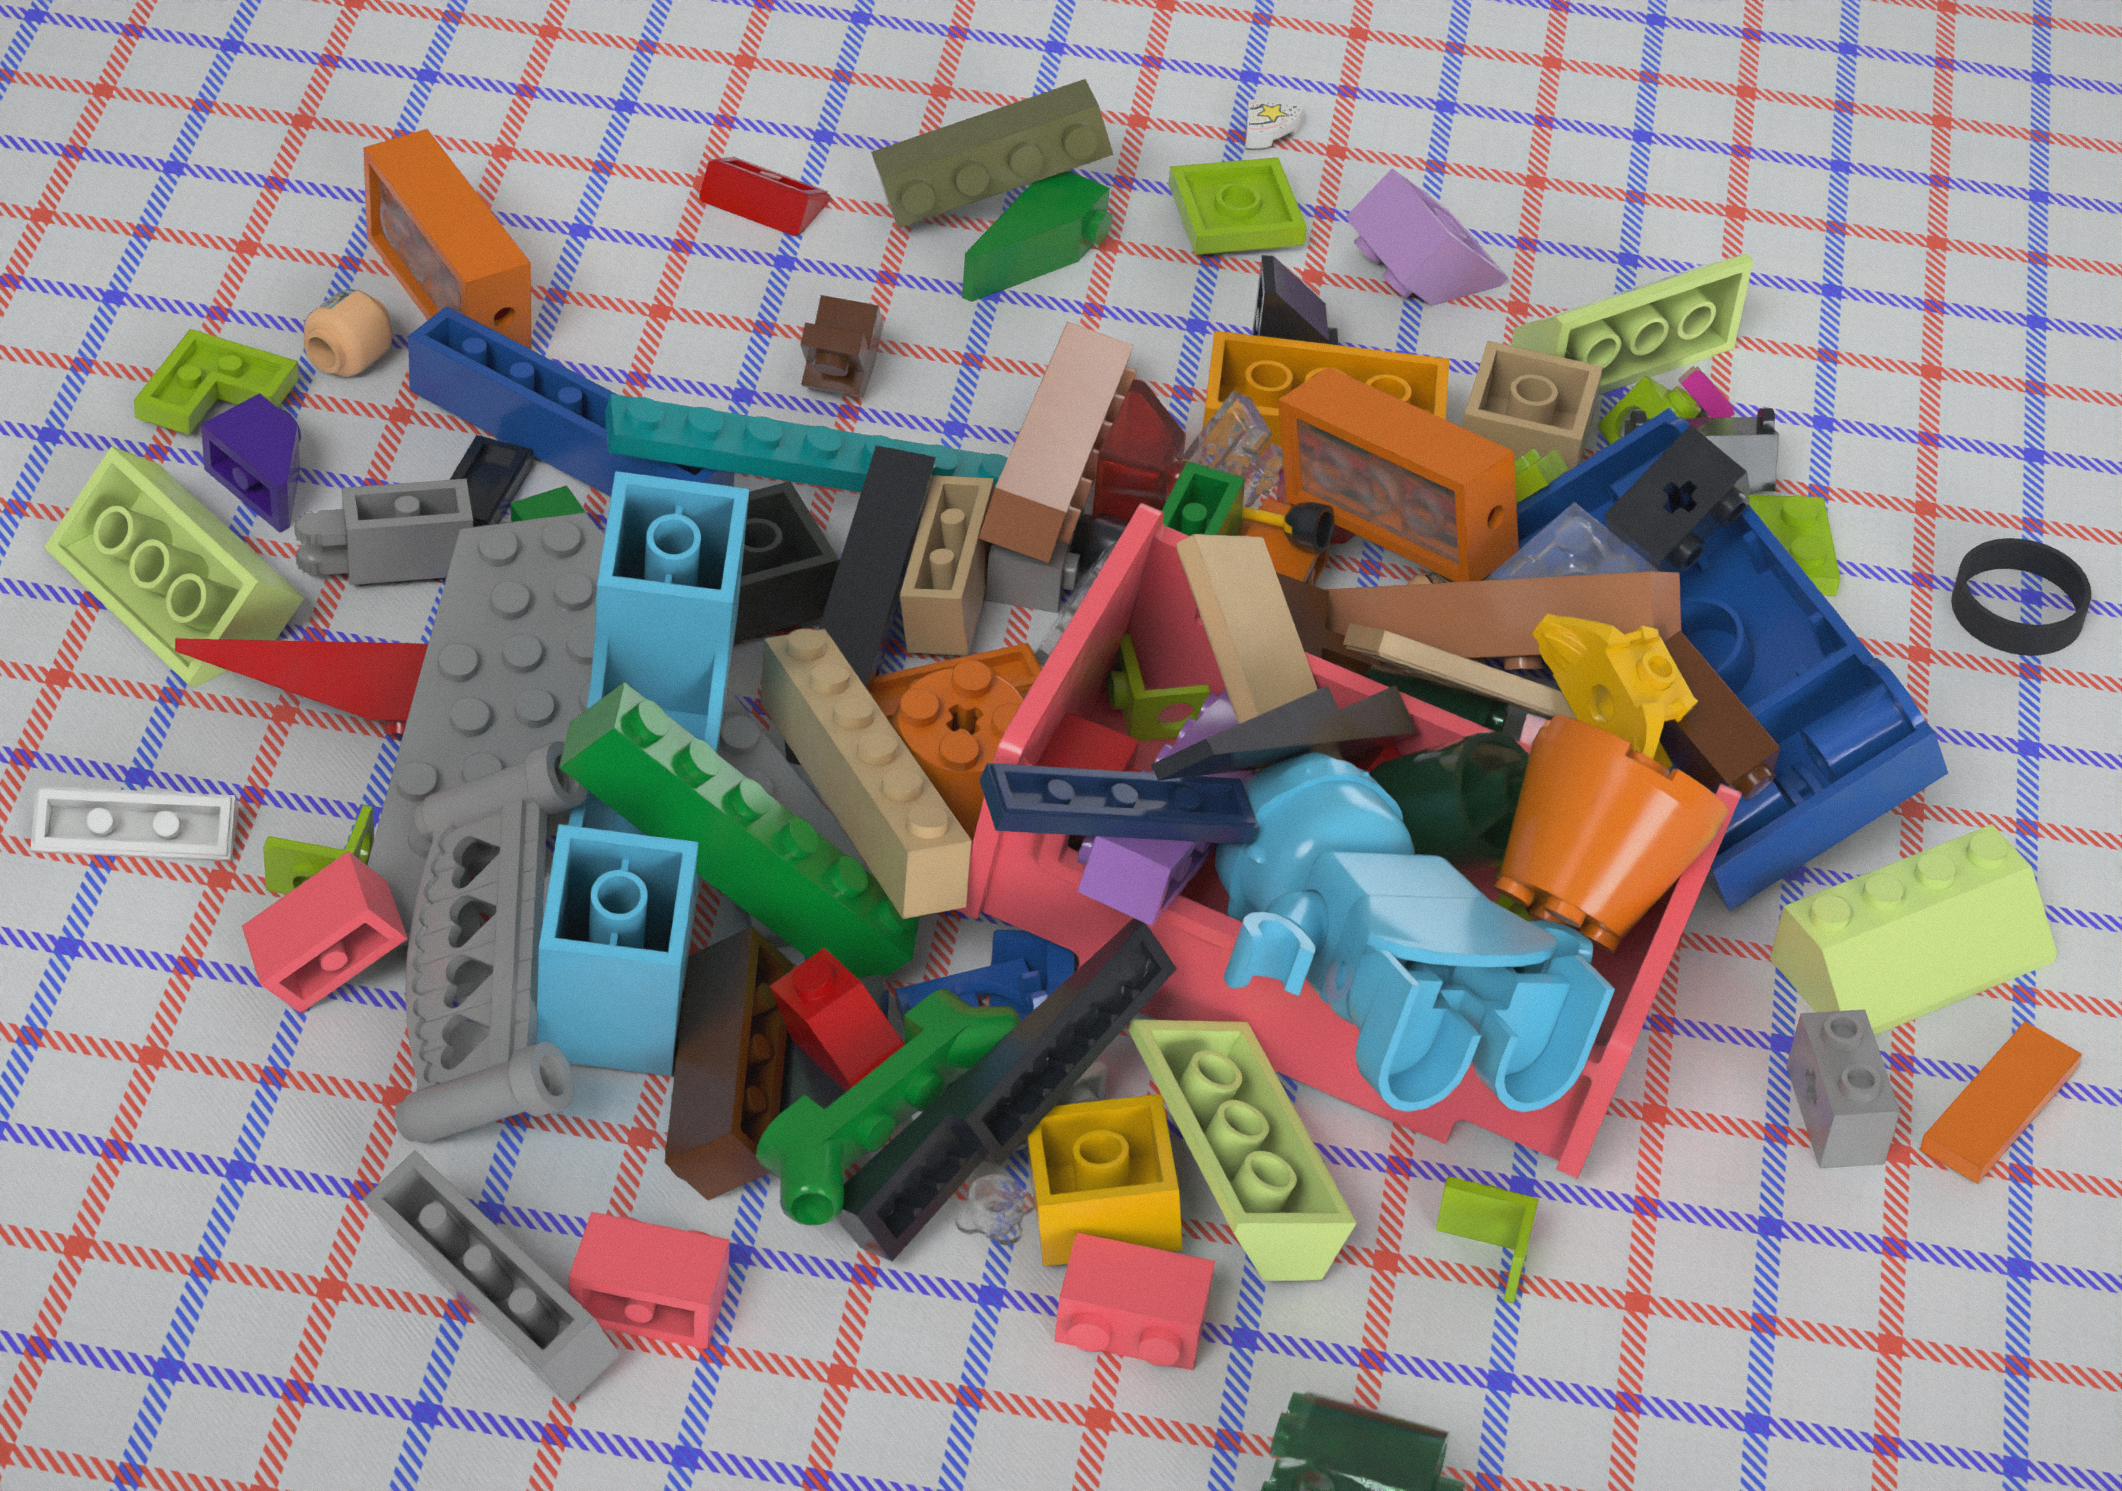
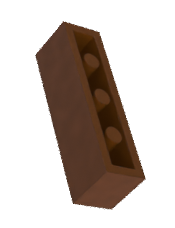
M753 926L688 956L664 1163L670 1167L678 1178L685 1180L706 1200L713 1199L770 1173L758 1164L756 1151L762 1134L779 1115L787 1028L769 986L793 970V963Z

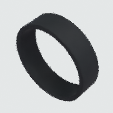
M2002 538L1984 542L1971 549L1964 556L1960 563L1951 603L1953 612L1961 626L1980 642L2011 654L2037 656L2060 651L2077 639L2082 630L2090 604L2091 586L2081 567L2063 552L2032 540ZM1995 569H2015L2030 572L2049 580L2063 590L2072 601L2076 612L2062 621L2051 624L2034 625L2011 621L1994 614L1981 605L1970 592L1966 582L1979 573Z

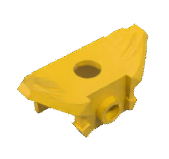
M1547 613L1531 634L1539 643V652L1545 663L1554 673L1553 677L1576 719L1630 742L1632 750L1648 756L1670 770L1673 764L1659 741L1664 721L1675 719L1677 722H1680L1694 708L1698 700L1694 698L1677 668L1676 663L1660 637L1659 630L1642 625L1634 632L1624 635L1612 625Z

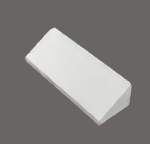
M36 786L30 850L37 853L231 861L238 822L239 803L235 795Z

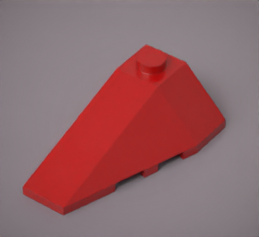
M175 638V651L371 721H384V734L404 733L428 644Z

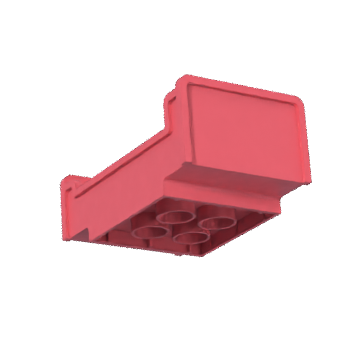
M1143 503L1139 505L1008 725L997 748L993 763L1036 766L1066 712L1128 736L1121 709H1111L1107 692L1108 672L1115 671L1119 646L1127 634H1130L1145 690L1209 685L1210 692L1220 695L1226 688L1176 549V543L1189 536L1165 526L1162 522L1164 512ZM1305 652L1317 689L1328 686L1339 710L1390 688ZM1399 691L1418 733L1394 743V745L1425 791L1411 813L1403 821L1410 834L1415 854L1438 855L1445 858L1489 900L1495 902L1499 893L1494 889L1497 882L1495 876L1504 859L1532 747ZM1183 703L1170 705L1159 713L1158 719L1164 722L1183 720L1192 713L1193 707ZM1177 738L1139 741L1134 768L1151 773V764L1155 763L1163 746L1166 743L1175 746ZM1353 758L1355 764L1362 758ZM1720 783L1717 792L1714 794L1725 803L1729 811L1717 836L1620 941L1614 953H1609L1593 945L1590 965L1603 976L1615 991L1586 1064L1575 1084L1560 1099L1542 1109L1527 1112L1508 1109L1476 1075L1473 1062H1471L1460 1084L1443 1100L1426 1109L1410 1112L1394 1109L1381 1098L1359 1072L1355 1051L1360 1030L1354 1024H1350L1333 1012L1329 1003H1325L1306 979L1299 996L1285 991L1282 981L1264 976L1253 975L1249 984L1244 988L1233 989L1228 987L1223 979L1224 972L1242 922L1227 916L1230 896L1223 887L1215 868L1216 850L1154 925L1150 926L1147 924L1177 969L1139 1012L1156 1020L1248 1022L1274 1071L1443 1144H1446L1456 1121H1468L1558 1160L1556 1170L1578 1179L1742 792ZM984 797L970 852L966 908L956 909V911L978 919L981 912L1067 948L1078 956V969L1133 919L1131 916L1077 892L1086 866L1077 862L1079 852L1069 848L1068 841L1070 835L996 831ZM1533 902L1530 907L1525 906L1527 913L1531 909ZM1572 926V927H1571L1572 929H1574V930H1576V931H1578V932H1579L1580 929H1581V928H1578V927H1575V926Z

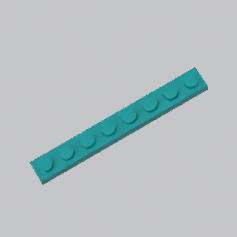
M610 394L605 409L608 453L855 492L862 491L876 445L936 457V467L933 476L994 478L995 486L1008 457L1000 454H984L948 448L938 444L928 445L891 439L882 435L872 436L835 430L825 426H810L773 420L764 416L754 417L716 411L707 407H691L654 401L645 397L635 398ZM1084 506V509H1083L1082 514H1081L1080 517H1079V520L1081 519V517H1082V515H1083V513H1084V511H1085V506Z

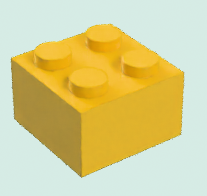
M1161 1094L1054 1106L1026 1137L1029 1173L1043 1266L1068 1264L1076 1232L1170 1252L1183 1250L1179 1187Z

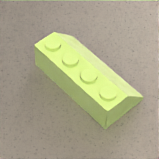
M1746 253L1712 262L1536 321H1531L1514 328L1511 346L1603 366L1598 395L1639 382L1644 376L1650 378L1721 354L1735 347L1754 260Z
M113 446L110 447L43 547L188 685L194 687L228 670L176 652L175 638L276 640L305 598L162 466Z
M1991 824L1783 906L1770 960L1815 1012L1865 1009L1875 1036L2055 962L2057 950L2032 866Z
M1133 1019L1128 1031L1233 1234L1263 1281L1322 1280L1355 1227L1356 1221L1249 1023Z

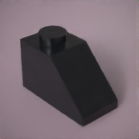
M1262 255L1252 335L1338 345L1337 328L1328 327L1326 303L1276 257Z

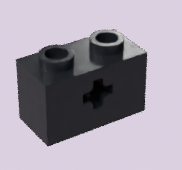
M1690 425L1604 514L1609 535L1653 572L1674 573L1677 569L1680 572H1685L1701 557L1706 548L1704 541L1720 524L1724 527L1730 526L1747 508L1750 501L1747 496L1751 493L1747 471ZM1693 502L1694 509L1688 512L1683 508H1679L1672 514L1671 506L1677 503L1682 507H1686Z

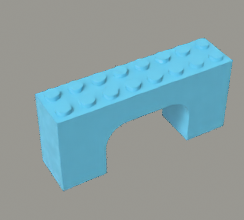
M615 471L597 582L594 653L587 709L625 682L647 700L658 704L666 715L697 739L708 743L718 754L738 615L749 489ZM588 790L583 803L571 808L569 824L558 825L539 943L536 1044L543 1041L553 1043L562 1051L569 1064L672 1076L700 876L696 873L698 842L647 836Z

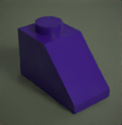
M259 393L201 424L204 470L281 533L290 528L300 474L299 442L301 440V432L296 420L289 412L280 410Z

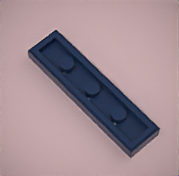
M987 763L979 779L996 831L1251 845L1259 829L1240 778L1193 776L1158 780L1155 773Z

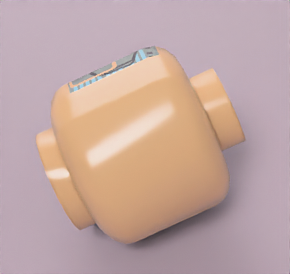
M345 289L336 293L310 312L304 323V348L307 356L318 369L337 376L351 377L361 373L386 354L392 343V327L387 309L378 299L359 290Z

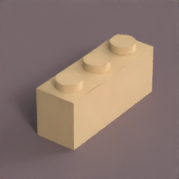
M933 476L900 593L907 653L969 655L987 583L988 559L992 543L979 539V535L995 489L994 478Z

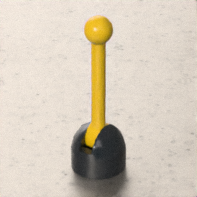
M1303 502L1292 506L1286 515L1244 506L1242 510V519L1284 527V534L1293 546L1304 551L1321 554L1326 550L1332 538L1334 511L1330 505Z

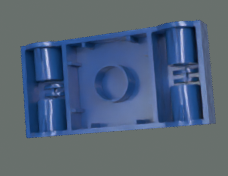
M1668 408L1553 480L1549 485L1517 503L1519 554L1481 581L1651 571L1609 535L1604 514L1690 424L1683 418L1677 417L1672 409ZM1693 502L1686 507H1682L1677 503L1671 506L1672 514L1679 508H1683L1688 512L1694 509ZM1749 504L1733 524L1728 527L1720 524L1704 541L1706 548L1691 568L1685 572H1680L1678 569L1674 572L1680 574L1681 632L1780 746L1775 769L1773 770L1776 775L1774 780L1755 797L1749 800H1745L1742 796L1740 797L1706 877V881L1729 912L1948 774L1935 731L1926 722L1908 691L1884 662L1873 657ZM1543 660V664L1553 676L1554 673ZM1671 761V763L1673 764V766H1672V768L1669 770L1670 773H1671L1672 769H1679V770H1681L1677 765H1675V764Z

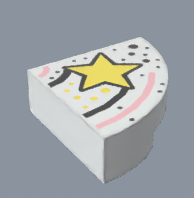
M1249 99L1245 148H1267L1273 145L1274 139L1287 134L1289 136L1294 135L1301 125L1303 104Z

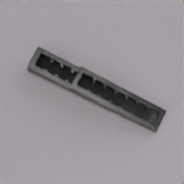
M877 445L818 629H825L870 694L875 676L880 675L900 601L901 589L936 467V457ZM784 739L786 760L791 764L801 765Z
M1396 685L1340 710L1329 687L1325 686L1197 742L1151 764L1158 780L1264 769L1279 761L1305 752H1318L1337 760L1362 758L1418 732Z
M1133 918L844 1184L842 1213L837 1218L861 1249L893 1262L983 1160L999 1167L1006 1161L1176 971L1177 968L1146 923Z

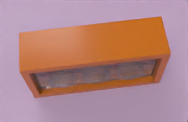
M424 129L363 147L367 239L425 318L429 320L445 306H448L532 350L531 262L430 131Z
M1330 367L1322 370L1278 399L1287 502L1294 505L1303 502L1330 505L1334 511L1335 525L1454 582L1481 581L1519 554L1513 450Z

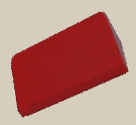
M736 157L718 158L709 161L699 198L703 203L792 236L801 234L829 203L831 196L826 190Z

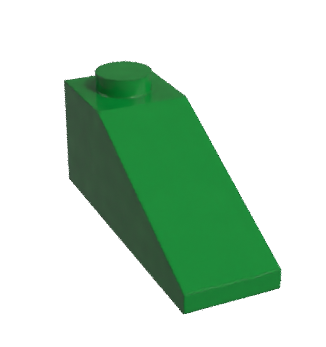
M1070 171L1031 183L965 253L962 298L973 302L1077 263L1094 244L1100 245L1109 233L1112 224V214L1108 212L1110 188Z

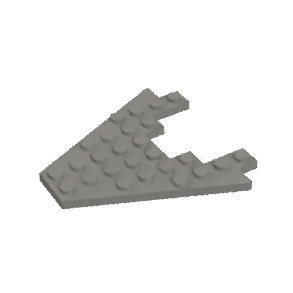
M586 512L463 528L459 531L367 864L368 867L384 878L390 886L408 938L397 947L408 946L416 897L427 856L432 842L425 840L416 827L414 817L416 807L423 803L424 799L429 795L525 762L529 752L557 741L565 743L570 722L587 710L594 653L597 582L605 535ZM727 687L718 755L744 776L759 783L767 794L794 815L810 823L817 833L845 855L855 858L865 869L866 862L846 832ZM480 842L469 845L461 859L462 866L466 870L461 878L460 888L467 886L471 882L470 877H476L499 854V849ZM475 901L465 904L459 912L458 924L462 927V931L457 938V948L463 946L481 928ZM743 909L747 927L753 926L775 948L791 946ZM473 960L462 963L454 976L455 985L459 988L454 998L470 996L491 975L490 968Z

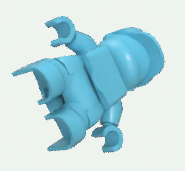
M1305 752L1270 765L1242 781L1259 829L1251 845L1217 843L1215 856L1216 871L1223 887L1230 896L1227 916L1242 922L1224 972L1223 979L1228 987L1233 989L1244 988L1249 984L1253 975L1264 976L1282 981L1285 991L1299 996L1306 979L1325 1003H1329L1333 1012L1350 1024H1354L1360 1030L1355 1051L1359 1072L1381 1098L1394 1109L1410 1112L1426 1109L1443 1100L1460 1084L1471 1062H1473L1476 1075L1508 1109L1527 1112L1542 1109L1560 1099L1575 1084L1586 1064L1615 991L1603 976L1590 965L1593 955L1591 940L1582 933L1556 922L1545 920L1528 922L1489 900L1445 858L1438 855L1415 854L1414 845L1406 825L1402 822L1403 815L1397 802L1368 772L1355 767L1349 762L1337 760L1318 752Z

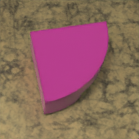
M1692 366L1678 379L1680 384L1711 418H1728L1735 414L1733 411L1735 408L1721 394L1698 366L1696 368Z

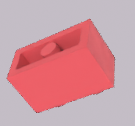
M349 851L242 925L260 984L300 1014L408 939L388 882Z
M591 1212L569 1274V1294L596 1319L603 1329L708 1350L728 1287L730 1239L710 1236L696 1230L685 1231L645 1223L632 1217H615Z
M1076 1232L1059 1296L1054 1342L1073 1345L1085 1351H1102L1141 1359L1157 1366H1174L1194 1370L1209 1307L1215 1261Z

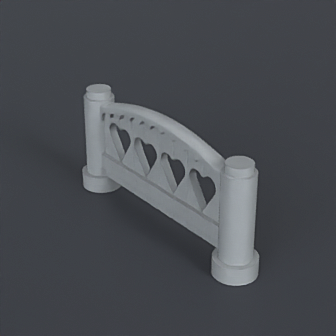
M557 741L529 752L525 762L429 795L415 809L416 827L425 840L432 842L427 856L416 897L406 963L407 1029L414 1072L417 1078V1091L409 1093L404 1101L397 1104L395 1122L400 1134L408 1141L430 1142L522 1112L538 1117L564 1109L572 1100L574 1091L573 1076L565 1055L551 1042L543 1041L536 1044L538 954L543 918L542 901L544 898L548 813L556 814L581 805L587 794L586 788L559 768L565 745L564 742ZM475 842L499 849V854L467 886L460 888V881L466 870L461 863L465 849ZM470 901H478L496 908V913L463 946L457 948V938L462 931V927L458 924V915L462 907ZM468 960H473L493 968V973L460 1006L453 1008V999L459 989L454 982V976L458 967ZM471 1021L490 1029L489 1035L458 1066L452 1069L449 1068L450 1058L455 1051L451 1044V1034L459 1023Z

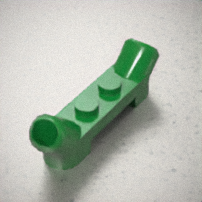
M946 988L936 990L904 1014L905 1045L826 1109H823L804 1094L779 1114L762 1134L757 1146L756 1159L758 1164L780 1180V1205L783 1213L791 1220L803 1225L826 1224L841 1214L844 1203V1171L868 1151L873 1152L880 1149L889 1140L897 1127L917 1111L922 1112L929 1107L945 1088L966 1073L1020 1023V1014L1012 1006L972 1007Z

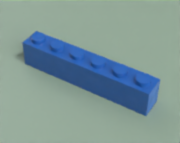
M445 306L408 336L409 385L411 392L510 444L533 449L534 457L610 497L612 495L615 471L734 487L733 472L608 453L605 409L610 394L616 393L448 306Z

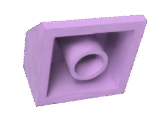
M1393 168L1345 217L1360 234L1354 241L1356 246L1377 265L1383 262L1388 269L1382 276L1406 299L1414 293L1433 306L1499 287L1508 279L1506 274L1451 211Z

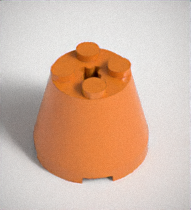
M965 660L958 663L954 668L930 673L914 683L903 694L900 704L889 722L971 839L972 847L984 799L979 779L986 764L993 763L1000 741L1023 702V698L1009 683L991 674L990 669L984 663L975 660Z
M1555 714L1551 722L1545 721L1543 727L1539 729L1533 740L1500 875L1494 889L1521 905L1530 907L1533 902L1528 914L1535 920L1552 921L1566 926L1570 924L1581 928L1579 932L1591 940L1592 945L1609 953H1614L1620 941L1713 841L1729 810L1725 803L1713 792L1681 770L1672 769L1670 773L1660 763L1632 750L1630 742L1585 722Z

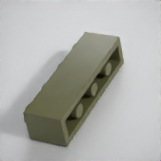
M1086 79L871 152L887 202L898 228L1114 155L1099 104Z

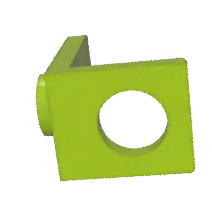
M1644 376L1598 422L1597 426L1611 445L1622 438L1620 434L1621 423L1624 417L1632 410L1641 409L1646 412L1647 419H1652L1666 409L1671 408L1677 417L1684 419L1702 418L1699 414L1701 408L1682 388L1676 386L1671 391L1649 377Z
M1130 634L1125 635L1120 643L1115 671L1108 672L1107 692L1110 707L1112 710L1121 709L1128 736L1140 741L1177 738L1189 717L1195 720L1198 719L1202 706L1211 693L1209 685L1145 690ZM1183 703L1193 707L1192 713L1183 720L1164 722L1158 719L1159 713L1170 705Z
M362 806L345 850L268 836L263 846L266 890L288 894L348 851L367 865L374 842L373 807Z
M1448 1176L1443 1190L1436 1230L1515 1250L1504 1296L1505 1302L1514 1304L1539 1198L1507 1191L1496 1186L1482 1185Z

